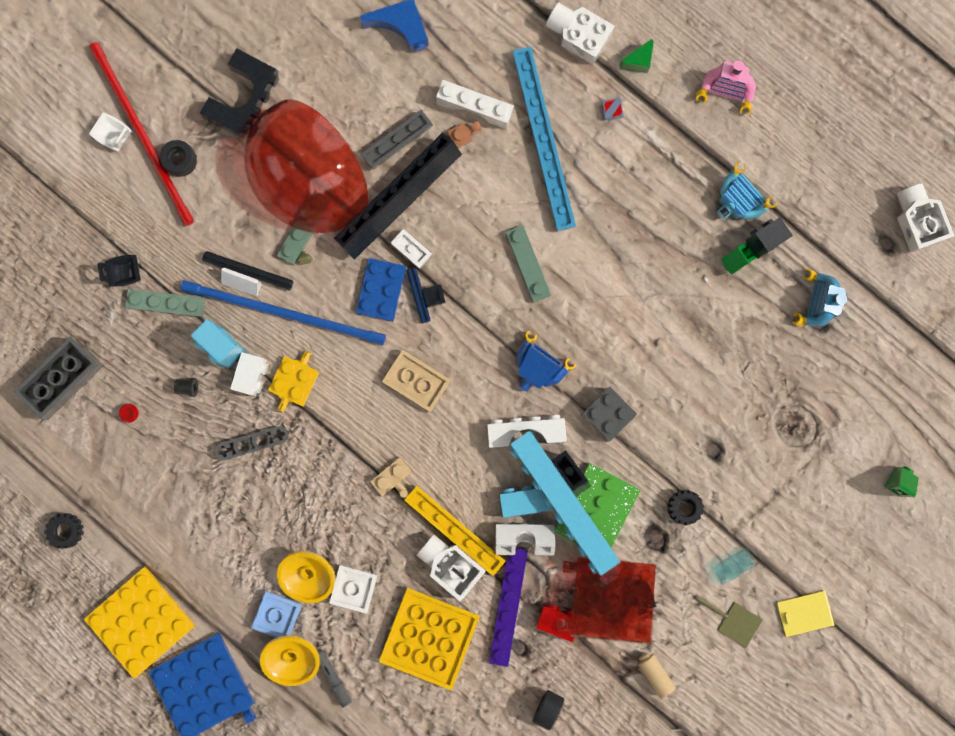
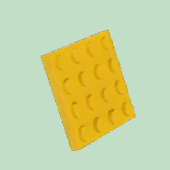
M147 567L142 568L84 619L134 679L196 626Z
M407 587L379 662L452 691L480 615Z

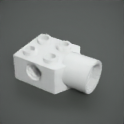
M561 3L555 6L546 23V27L562 35V47L592 65L606 45L615 27L584 7L573 11Z
M923 183L909 187L896 194L903 210L897 217L910 253L955 236L941 200L929 199Z
M435 535L428 540L416 555L432 568L430 577L460 602L486 571L456 544L449 547Z

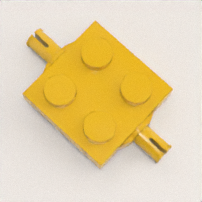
M304 350L300 361L292 360L286 356L283 357L268 391L281 398L277 410L284 413L288 402L304 407L320 373L307 364L311 353Z

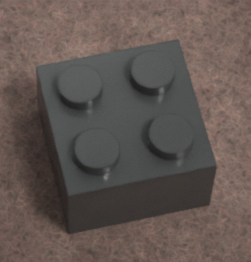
M608 387L581 414L607 442H610L637 415L611 387Z

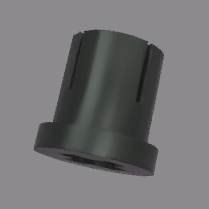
M191 378L190 380L176 379L174 382V393L196 397L198 393L197 378Z

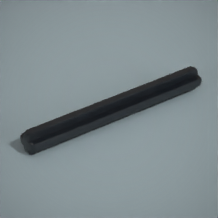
M208 251L202 257L203 262L220 268H227L288 291L292 289L294 281Z

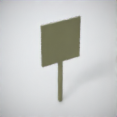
M695 596L696 600L725 617L718 631L747 648L763 620L735 602L728 614L699 596Z

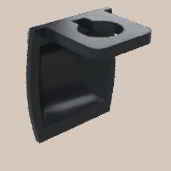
M123 255L109 259L105 263H97L100 281L109 283L110 287L126 286L141 281L137 255Z

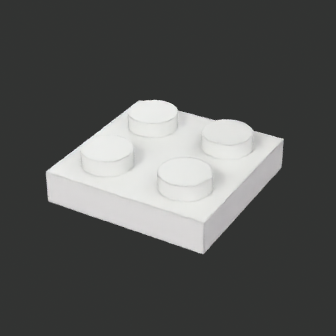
M340 565L329 604L367 614L378 575Z

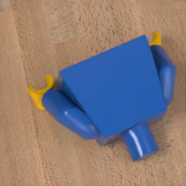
M530 331L526 333V341H523L517 352L518 374L523 377L519 387L527 392L532 385L540 389L542 386L549 387L559 383L568 374V371L576 367V364L572 367L567 365L570 358L562 363L535 344L537 334L535 338L529 339Z

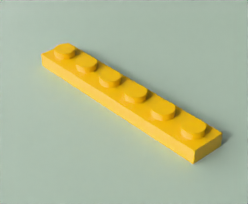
M416 486L404 500L492 576L505 563L501 556L496 555L494 550L420 487Z

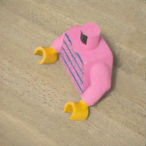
M725 61L720 67L709 70L701 85L702 89L696 92V101L699 96H704L702 104L706 103L707 90L710 93L739 101L744 99L745 102L741 105L740 114H742L743 108H748L749 116L752 111L750 102L753 101L756 88L753 77L749 75L750 69L745 67L741 61H735L734 63Z

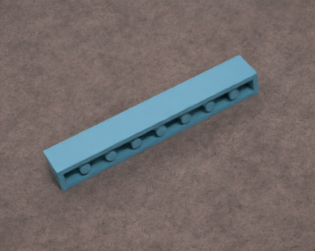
M531 431L511 443L510 446L512 448L509 451L515 459L519 458L523 465L520 467L524 473L532 476L534 481L531 483L538 492L540 490L545 495L543 500L549 508H554L556 514H554L560 525L564 523L568 530L565 532L570 540L573 541L575 539L578 543L577 550L582 557L586 556L590 561L588 566L594 574L598 573L601 576L619 564V559Z

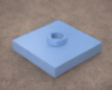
M266 590L251 628L275 638L290 636L302 604Z

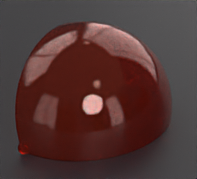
M281 100L261 113L248 134L244 150L246 177L257 199L277 219L299 230L313 233H329L342 230L368 205V189L363 171L346 140L322 114L309 105L297 100Z

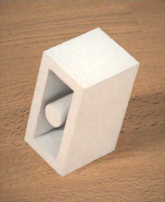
M241 352L230 389L256 397L257 393H260L262 389V375H265L268 369L267 360Z

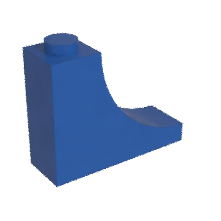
M406 0L360 15L364 29L384 28L391 30L404 39L411 52H420L429 46L428 37L415 0Z

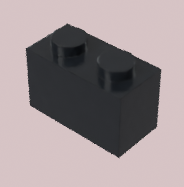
M781 217L775 221L769 219L762 224V229L758 226L750 232L751 236L745 240L757 259L793 236Z
M566 450L551 460L575 497L591 487L588 479Z

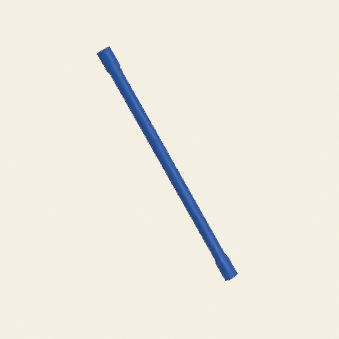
M183 280L181 284V291L206 296L364 339L367 342L383 346L386 335L337 323L205 287L187 280Z

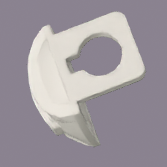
M103 112L89 135L104 146L119 151L132 130L117 118Z

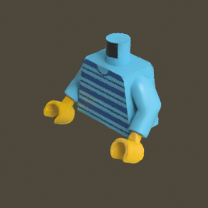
M741 160L735 164V170H731L724 178L720 189L722 197L719 201L723 207L717 213L723 220L729 215H732L736 220L740 217L744 220L757 218L767 212L768 208H774L779 203L771 205L770 199L775 196L765 199L743 174L739 175V173H743L747 168V165L744 169L738 168Z

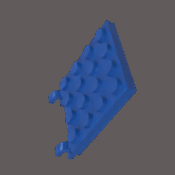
M220 633L148 671L180 736H198V734L240 711L243 713L246 724L257 718L251 708L255 701Z

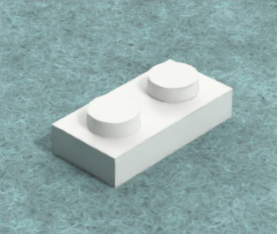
M404 229L391 242L392 246L419 269L432 256V253Z

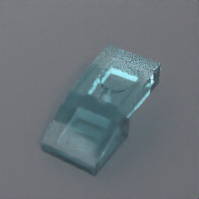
M745 548L715 565L713 570L723 585L757 565L749 550Z

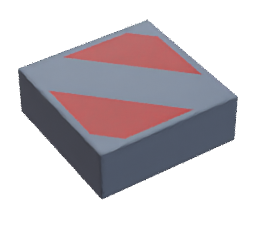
M621 98L602 101L605 121L624 117Z

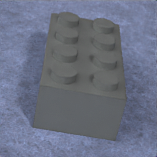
M70 336L13 392L40 419L49 420L104 365L78 339Z

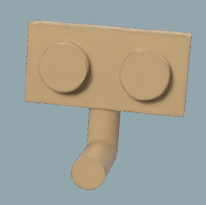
M400 457L370 482L382 497L395 487L400 496L405 498L409 493L401 481L410 475L412 471Z

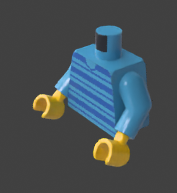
M805 269V271L810 272V275L807 278L802 276V278L810 282L816 280V282H814L807 318H804L799 313H794L793 316L799 320L796 322L792 321V323L797 327H802L805 323L808 326H825L833 318L840 316L842 307L847 301L846 290L840 288V283L835 277L821 273L817 274L813 270Z

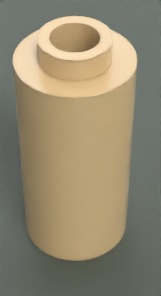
M643 654L639 658V668L659 698L666 697L675 690V685L654 654Z

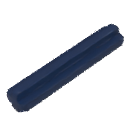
M412 268L407 270V275L419 318L422 324L428 323L431 319L417 269Z

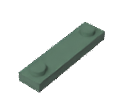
M522 225L507 231L505 234L532 302L550 297L551 293L524 226Z

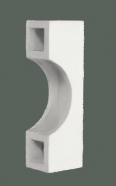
M442 80L436 96V103L452 110L460 109L475 113L487 120L488 123L506 130L513 114V105Z
M560 415L548 416L549 420H541V417H529V421L522 422V418L510 419V423H503L502 420H491V424H487L489 448L508 447L512 437L522 430H533L539 433L546 443L567 442L565 418L560 419Z

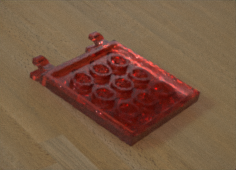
M578 557L577 563L563 561V573L576 572L572 621L558 619V630H571V636L651 644L656 564L620 561L619 564L600 576L598 573L594 574L589 568L588 564L590 561L588 558Z

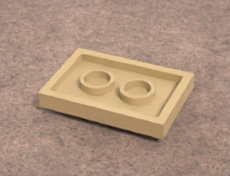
M402 349L382 382L431 413L451 382V379Z

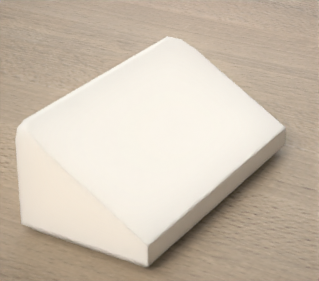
M222 268L221 283L223 285L253 296L258 295L262 285L259 280L227 268Z

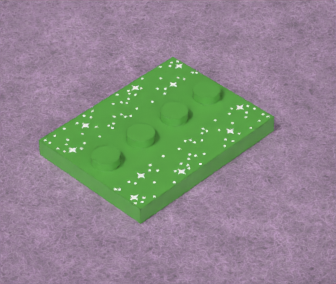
M589 463L583 474L588 479L591 487L576 498L610 548H612L641 490ZM558 522L555 532L570 540L565 532L568 530L564 523L560 525Z

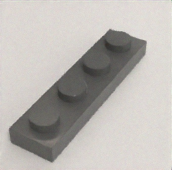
M421 109L361 153L371 169L374 170L433 127V124Z

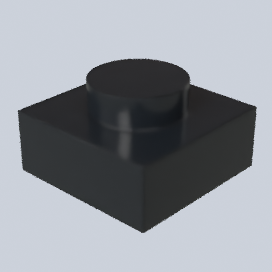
M441 284L422 289L427 308L446 303Z

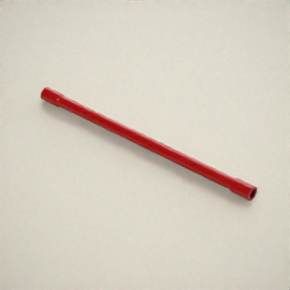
M99 42L90 44L89 49L101 67L170 196L183 225L189 226L195 221L190 211L181 199L168 172L162 166L160 157L114 74Z

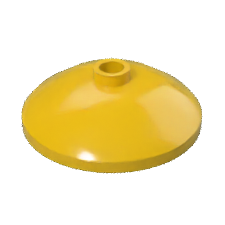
M298 551L287 555L281 561L277 569V580L281 589L290 598L302 603H317L326 599L331 594L335 585V574L331 565L321 556L312 552Z
M282 636L271 640L265 645L260 656V666L264 674L273 682L285 686H297L310 681L317 674L320 665V657L316 648L307 640L296 636Z

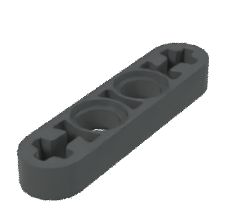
M277 426L226 441L216 446L215 455L221 460H229L280 445L289 439V431L285 427ZM278 430L285 432V435L282 436L283 440L274 438L272 439L274 443L271 444L268 432H271L272 436L278 434ZM260 435H264L267 438L264 446H259L256 442L257 437ZM242 440L248 443V449L244 452L238 449V443ZM231 443H234L235 455L234 451L227 452L226 457L220 454L223 446L229 449L232 448Z

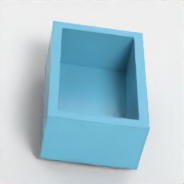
M208 318L191 335L195 339L193 343L200 350L209 353L207 357L213 363H217L223 368L225 366L232 368L240 359L241 352H247L222 327Z

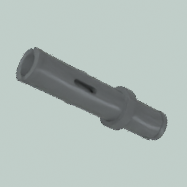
M324 650L318 652L320 657L319 667L331 687V693L335 694L342 708L349 705L352 701L344 688V682L340 681Z

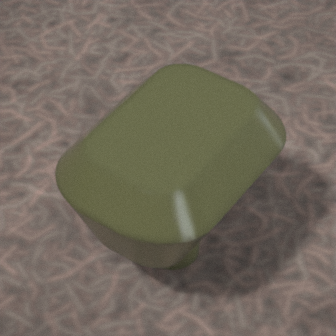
M302 251V255L298 256L297 262L300 265L311 263L313 259L310 254Z

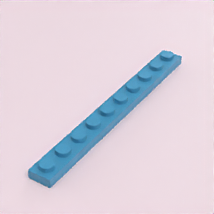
M527 47L514 50L513 57L556 230L559 232L576 227L532 48Z

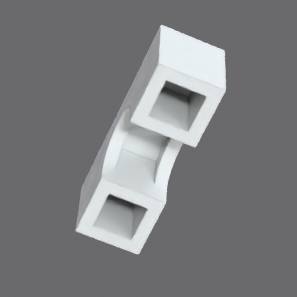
M526 523L520 525L496 524V555H515L516 545L520 542L531 543L534 547L535 555H554V525H529Z

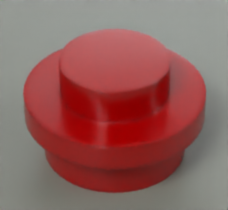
M125 404L120 408L119 416L122 421L132 423L137 420L139 410L134 404Z

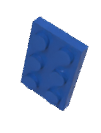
M369 258L356 314L394 322L406 266Z

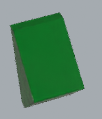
M650 39L621 60L619 67L623 70L648 73L654 41Z

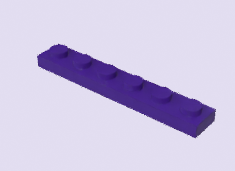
M516 548L515 555H507L489 664L509 666L528 550Z

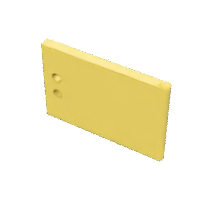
M825 590L776 602L785 637L834 626Z

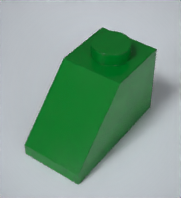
M744 243L720 260L723 262L724 268L732 275L757 257L748 244Z
M906 466L895 467L884 487L900 497L915 498L919 477L914 475V471Z

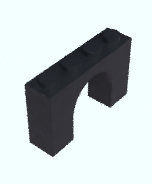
M236 48L228 62V66L231 71L253 83L254 91L251 99L241 107L232 108L208 97L200 114L205 120L244 139L245 135L250 133L252 129L251 124L254 119L259 117L261 113L260 108L263 103L268 101L270 97L269 92L272 87L277 85L279 73L276 68Z

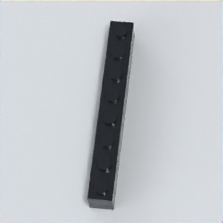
M441 133L333 238L350 257L355 260L462 155L454 141Z

